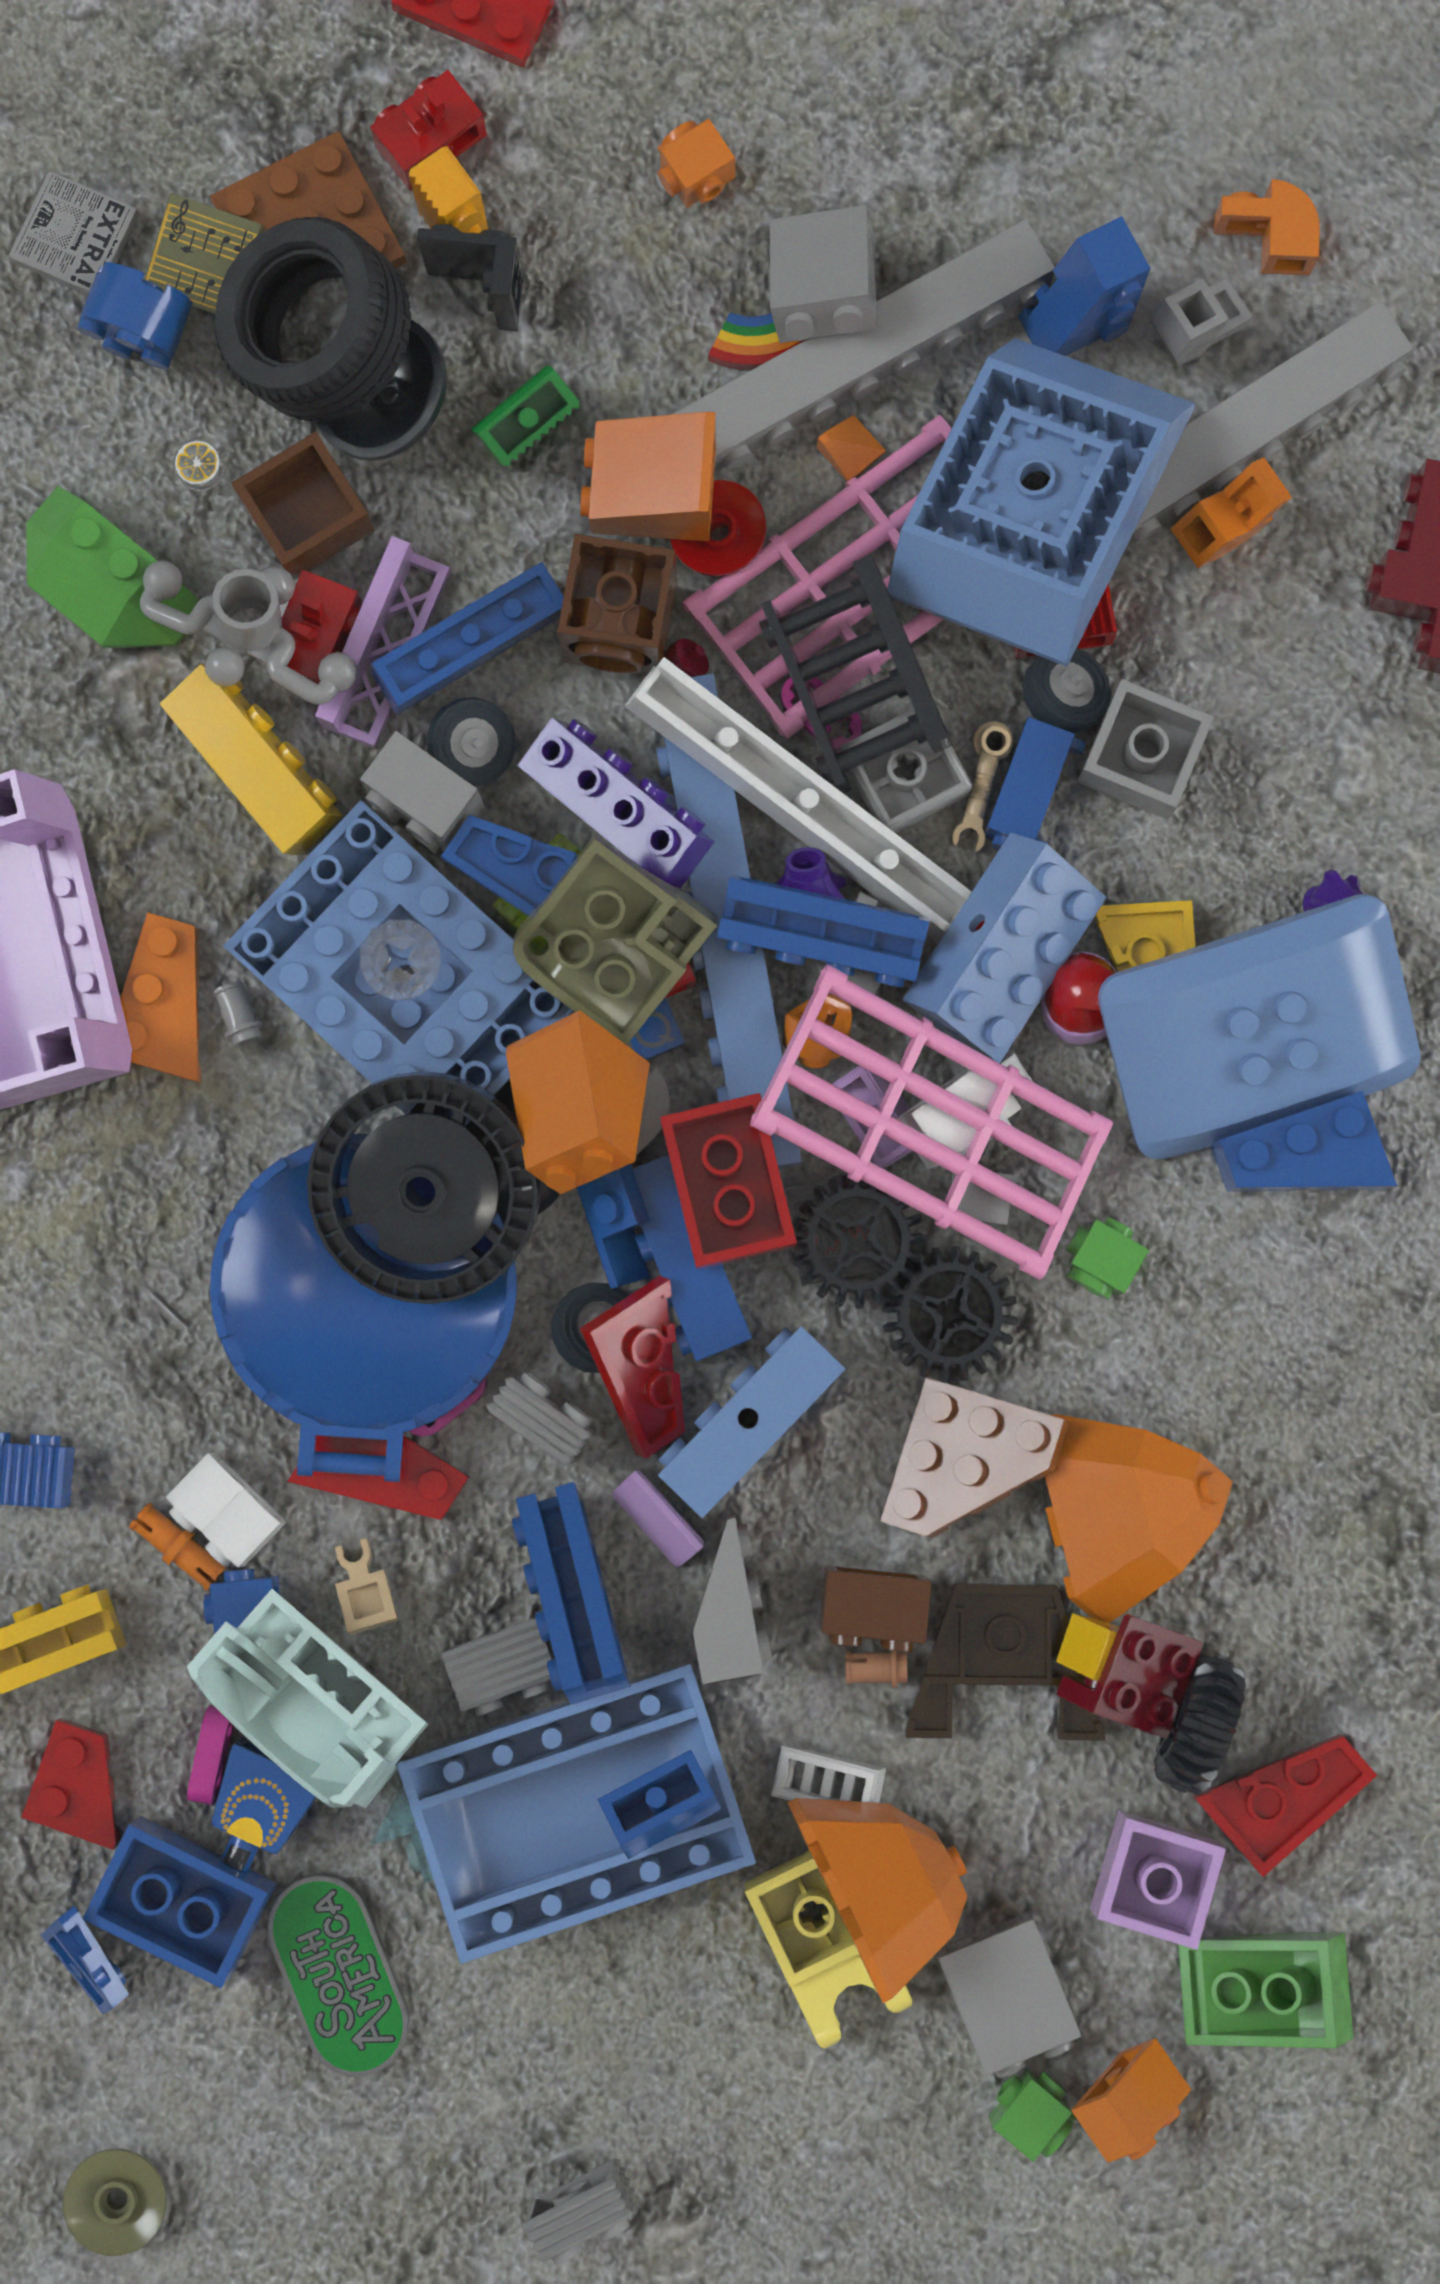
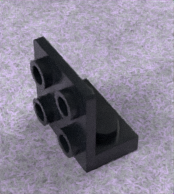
M444 224L434 225L431 229L419 228L417 241L427 274L483 281V293L488 294L487 309L489 312H494L498 330L518 332L524 272L517 238L510 237L503 231L493 229L483 230L480 234L461 232L456 227Z

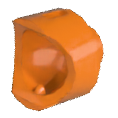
M828 994L816 1019L850 1037L852 1023L850 1005L840 998ZM809 1000L785 1014L783 1044L786 1048ZM836 1014L835 1022L832 1024V1015ZM807 1037L798 1056V1061L809 1068H823L828 1066L832 1059H836L841 1055Z

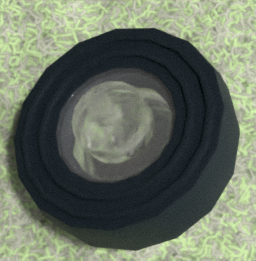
M587 1283L572 1289L558 1302L551 1319L552 1339L558 1353L570 1366L583 1372L599 1373L580 1328L628 1297L623 1290L619 1288L611 1289L608 1283Z

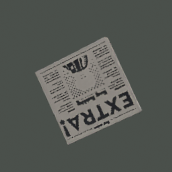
M48 171L8 258L15 265L88 296L100 266L103 267L105 262L118 263L140 214L137 208Z

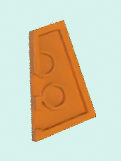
M147 912L120 997L132 1046L131 1063L201 1084V1066L199 1065L200 1021L198 1020V928Z

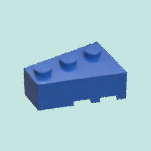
M1123 216L1078 237L1053 269L1057 280L1051 288L1047 284L1040 286L1035 293L1039 303L1031 308H1024L1020 312L1018 318L1033 345L1067 356L1101 338L1103 342H1110L1123 335L1130 328L1129 324L1132 321L1141 293L1143 292L1150 266Z
M1363 1091L1220 1139L1211 1146L1227 1192L1299 1190L1372 1191L1387 1190L1397 1186Z

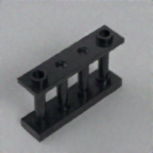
M871 554L853 562L859 577L850 581L852 586L788 615L780 617L778 610L770 600L761 603L766 619L759 622L762 633L770 649L779 647L823 754L815 757L821 775L830 784L835 782L837 788L843 794L852 790L845 773L846 771L917 740L920 745L928 741L934 753L953 746L881 572ZM859 604L862 608L871 605L877 619V623L869 626L871 631L799 662L790 641V635ZM878 649L881 654L890 650L897 668L888 671L889 677L818 708L807 681ZM896 695L900 699L909 696L916 712L907 717L909 722L837 753L826 726Z

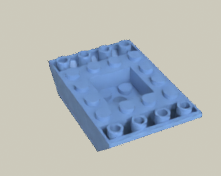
M1012 339L987 357L901 528L887 588L891 598L1067 667L1195 408V403L1022 340ZM1032 472H1044L1050 477L1048 484L1040 490H1028L1022 485L1024 478Z
M361 800L223 945L371 1083L396 1074L417 1071L437 1072L466 1079L495 1096L510 1080L506 1058L507 1046L574 1012L522 970L514 957V940ZM413 968L420 973L421 983L415 992L401 994L395 990L394 977L401 969ZM408 1103L395 1106L404 1114L423 1113L425 1103ZM438 1105L436 1114L453 1119L455 1111ZM467 1117L464 1126H467L471 1122V1120Z

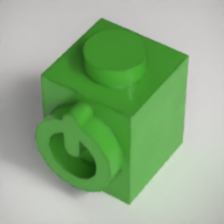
M1107 1217L1105 1223L1095 1220L1090 1223L1088 1228L1079 1225L1065 1251L1072 1254L1066 1265L1070 1267L1066 1276L1089 1292L1109 1300L1113 1293L1118 1296L1125 1294L1147 1256L1149 1249L1130 1239L1134 1232L1112 1218Z
M1028 2068L1024 2070L1019 2078L1013 2074L1004 2082L995 2097L999 2103L988 2116L992 2128L1032 2162L1035 2161L1040 2153L1045 2157H1049L1061 2146L1071 2131L1076 2117L1072 2114L1067 2101L1064 2099L1068 2091L1047 2072L1044 2071L1038 2077Z

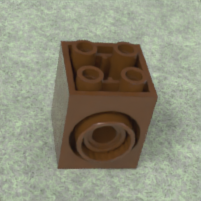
M581 534L574 535L557 631L564 663L587 666L611 673L647 676L653 666L657 667L666 652L677 589L675 550Z

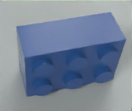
M140 1816L128 1825L83 1919L222 1988L232 1977L277 1883L250 1869L245 1872L230 1867L221 1861V1855Z

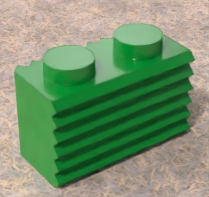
M545 366L474 425L471 431L497 464L510 466L511 459L518 460V453L526 452V446L533 447L534 440L541 441V434H548L549 427L556 428L557 421L564 422V415H571L572 409H579V400L551 366Z

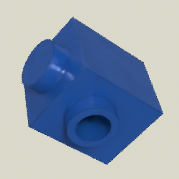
M254 1568L224 1571V1581L210 1584L211 1593L205 1594L203 1600L205 1621L207 1625L213 1624L214 1635L226 1621L238 1628L271 1589L280 1595L279 1575L255 1578Z

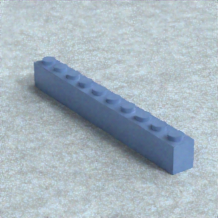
M714 673L691 677L718 698ZM664 737L665 747L656 748L661 778L671 777L674 794L668 796L665 801L677 811L682 806L697 815L706 824L701 831L715 841L689 876L691 891L686 893L717 917V927L694 954L693 962L695 971L705 969L708 988L699 990L703 1018H713L717 1037L707 1039L712 1068L722 1067L725 1086L716 1087L718 1103L760 1093L763 1099L782 1059L764 951L762 947H757L755 954L737 952L726 948V939L717 938L730 876L737 875L750 878L735 790ZM785 1083L773 1110L794 1121L788 1085ZM773 1133L771 1139L778 1168L785 1169L800 1166L799 1146Z

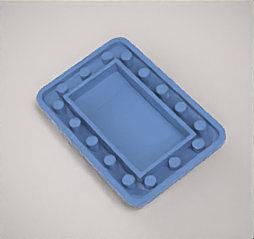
M1369 894L1354 895L1117 972L1109 976L1102 983L1098 993V1004L1134 1141L1144 1155L1156 1160L1211 1147L1213 1143L1220 1139L1363 1091L1364 1096H1367L1410 1078L1420 1063L1419 1044L1390 915L1386 905L1377 897Z

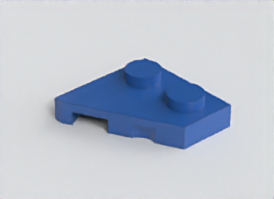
M75 1906L71 1907L40 1934L103 2015L129 1995L124 1987L126 1979L123 1973L111 1960L107 1959Z

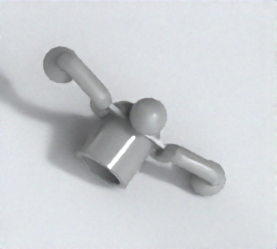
M163 560L153 562L146 568L143 576L145 590L140 598V608L146 617L182 634L191 635L204 631L221 640L225 645L224 647L214 649L208 655L205 663V672L208 678L216 685L227 687L235 685L242 679L245 671L243 656H252L267 665V672L273 681L315 705H323L330 702L337 692L348 690L355 683L358 675L357 666L354 660L345 653H331L321 660L318 668L319 684L314 683L287 666L295 651V641L292 635L282 628L280 605L285 604L292 598L295 582L291 574L284 568L272 566L265 568L262 572L253 569H236L227 573L216 583L213 594L201 598L189 615L161 603L162 601L173 599L180 592L183 580L179 569L171 562ZM244 608H256L265 613L261 618L252 622H239L231 619L238 611Z

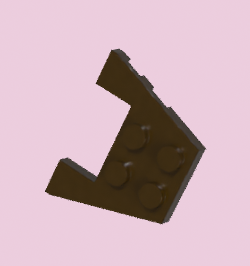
M953 1584L905 1726L906 1738L952 1739V1686L954 1684L1057 1686L1058 1691L1063 1676L1084 1682L1086 1676L1056 1662L1069 1624L1057 1585ZM1057 1696V1738L1059 1740L1105 1741V1731L1098 1715Z

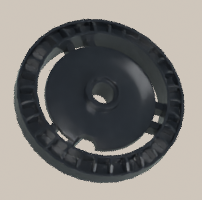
M417 1071L396 1074L376 1081L353 1095L330 1117L318 1136L310 1158L307 1179L309 1208L315 1229L326 1250L338 1265L361 1285L382 1296L403 1302L433 1304L454 1301L474 1294L494 1282L513 1264L528 1242L537 1220L541 1197L540 1180L525 1170L522 1147L525 1142L518 1127L517 1118L506 1105L489 1091L466 1079L445 1073ZM425 1103L423 1113H411L395 1117L372 1131L361 1143L352 1159L348 1183H340L342 1161L347 1146L359 1126L366 1119L381 1110L395 1105ZM438 1105L454 1110L453 1119L436 1114ZM466 1117L479 1126L491 1139L505 1165L509 1180L510 1200L507 1218L502 1231L493 1222L500 1194L497 1169L484 1143L470 1129L464 1126ZM415 1177H424L432 1182L435 1188L434 1198L425 1199L416 1193L413 1187ZM348 1196L352 1213L346 1214L342 1197ZM363 1223L372 1224L377 1229L380 1238L376 1247L386 1254L405 1262L436 1264L463 1255L469 1263L453 1269L440 1271L414 1270L400 1266L380 1256L369 1247L353 1226ZM485 1235L493 1245L483 1254L475 1245Z

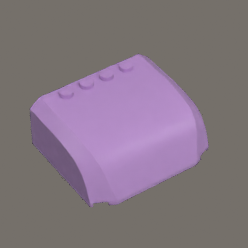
M16 769L0 774V1110L129 1073L132 1046L75 809L61 784Z

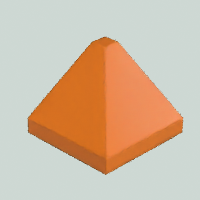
M855 415L827 430L817 439V449L846 482L853 477H858L886 452Z

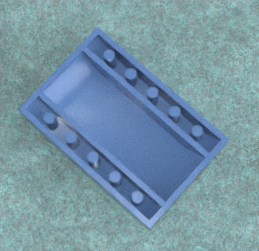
M691 1663L629 1680L631 1687L574 1704L566 1701L459 1737L396 1763L460 1964L757 1863ZM691 1749L721 1810L628 1859L620 1847L597 1799Z

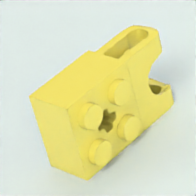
M807 1851L746 1881L745 1894L818 2045L826 2049L838 2043L841 2039L840 2023L834 2011L837 1996L848 1986L863 1984L874 1989L875 1987L835 1906L823 1877L810 1851ZM810 1901H814L816 1904L823 1903L827 1907L821 1909L823 1918L815 1922L810 1915L801 1917L799 1912L804 1911V1904ZM907 1985L892 1999L884 2002L889 2011L899 2013L912 2006V1998Z

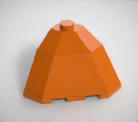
M1050 1414L1070 1422L1056 1469L1045 1476L1052 1506L1045 1509L1055 1547L1063 1546L1070 1574L1063 1577L1067 1596L1093 1619L1111 1623L1184 1571L1220 1525L1233 1481L1201 1453L1148 1430L1060 1414Z
M795 1798L787 1802L882 2003L892 1999L955 1934L968 1897L959 1878L967 1874V1870L956 1847L952 1845L945 1849L934 1830L889 1803Z

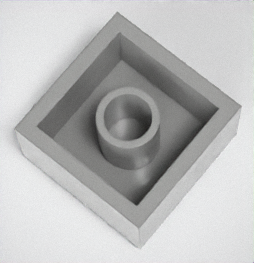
M1121 679L1113 693L1077 783L1168 820L1179 804L1214 716Z
M397 731L394 732L360 778L368 792L365 799L373 805L371 809L393 826L399 820L404 822L406 829L412 833L411 838L434 855L439 848L445 851L468 815L480 818L486 810L477 788Z

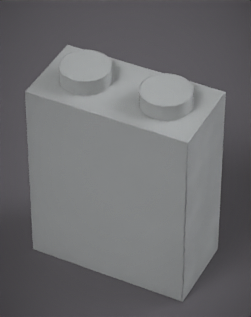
M867 205L770 219V311L780 343L877 329L875 239Z
M1029 1911L946 1944L936 1953L985 2076L996 2073L997 2077L1012 2075L1026 2066L1024 2060L1041 2053L1046 2058L1060 2055L1073 2047L1072 2040L1082 2037L1036 1923Z

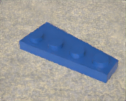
M468 815L442 853L441 858L526 916H529L533 909H536L544 901L579 855Z

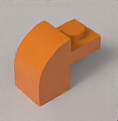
M1272 179L1264 198L1247 191L1222 196L1214 215V234L1262 236L1261 274L1310 276L1319 258L1320 222L1317 210L1307 194L1289 182Z
M1263 457L1252 462L1225 489L1199 501L1170 529L1199 569L1224 556L1258 533L1273 520L1272 515L1285 505L1292 496Z

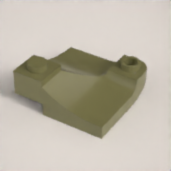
M594 835L544 901L536 909H533L519 927L514 937L513 953L522 970L542 988L574 1012L581 1010L627 1045L686 972V964L717 927V917L678 886L674 887L653 875L614 849L597 835ZM541 936L548 941L549 945L544 950H535L531 947L530 940L533 937Z

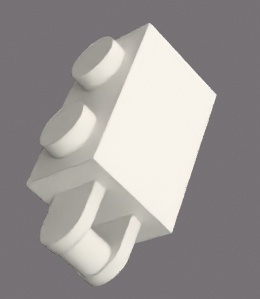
M1015 1053L1002 1059L1000 1064L1005 1067L1008 1065L1019 1069L1020 1075L1033 1081L1019 1062ZM966 1068L941 1087L986 1111L997 1085ZM1011 1092L999 1116L1000 1120L1009 1125L1011 1123L1008 1118L1022 1109L1015 1099L1016 1095ZM923 1100L896 1118L965 1156L977 1130ZM919 1155L927 1169L939 1166Z

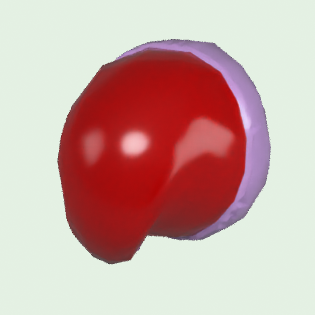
M1074 952L1069 955L1066 962L1057 970L1053 982L1040 1000L1045 1025L1051 1033L1063 1042L1074 1045H1086L1099 1042L1107 1037L1098 1004V993L1102 983L1109 976L1117 973L1109 961L1095 953Z

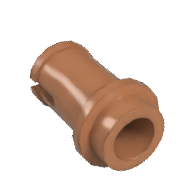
M891 1650V1652L846 1651V1684L892 1683V1688H897L898 1683H907V1652H897L895 1650Z

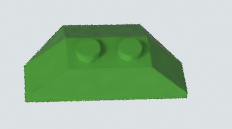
M57 486L26 522L27 585L103 648H132L159 645L162 647H177L187 634H182L149 619L140 608V598L145 590L143 586L145 570L150 564L157 562V560L84 500ZM182 584L180 592L173 599L165 600L161 603L189 615L199 599Z

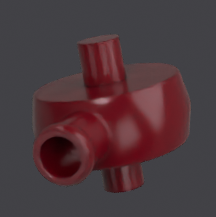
M680 639L673 642L664 654L668 661L689 677L706 675L709 670V661L704 649L690 639Z

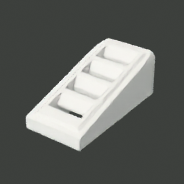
M782 1745L771 1796L789 1801L795 1798L853 1801L857 1779L862 1777L866 1781L861 1802L879 1803L886 1768L853 1759ZM797 1761L805 1763L800 1790L791 1788ZM817 1766L825 1768L820 1794L812 1792ZM837 1772L845 1773L840 1798L832 1797Z

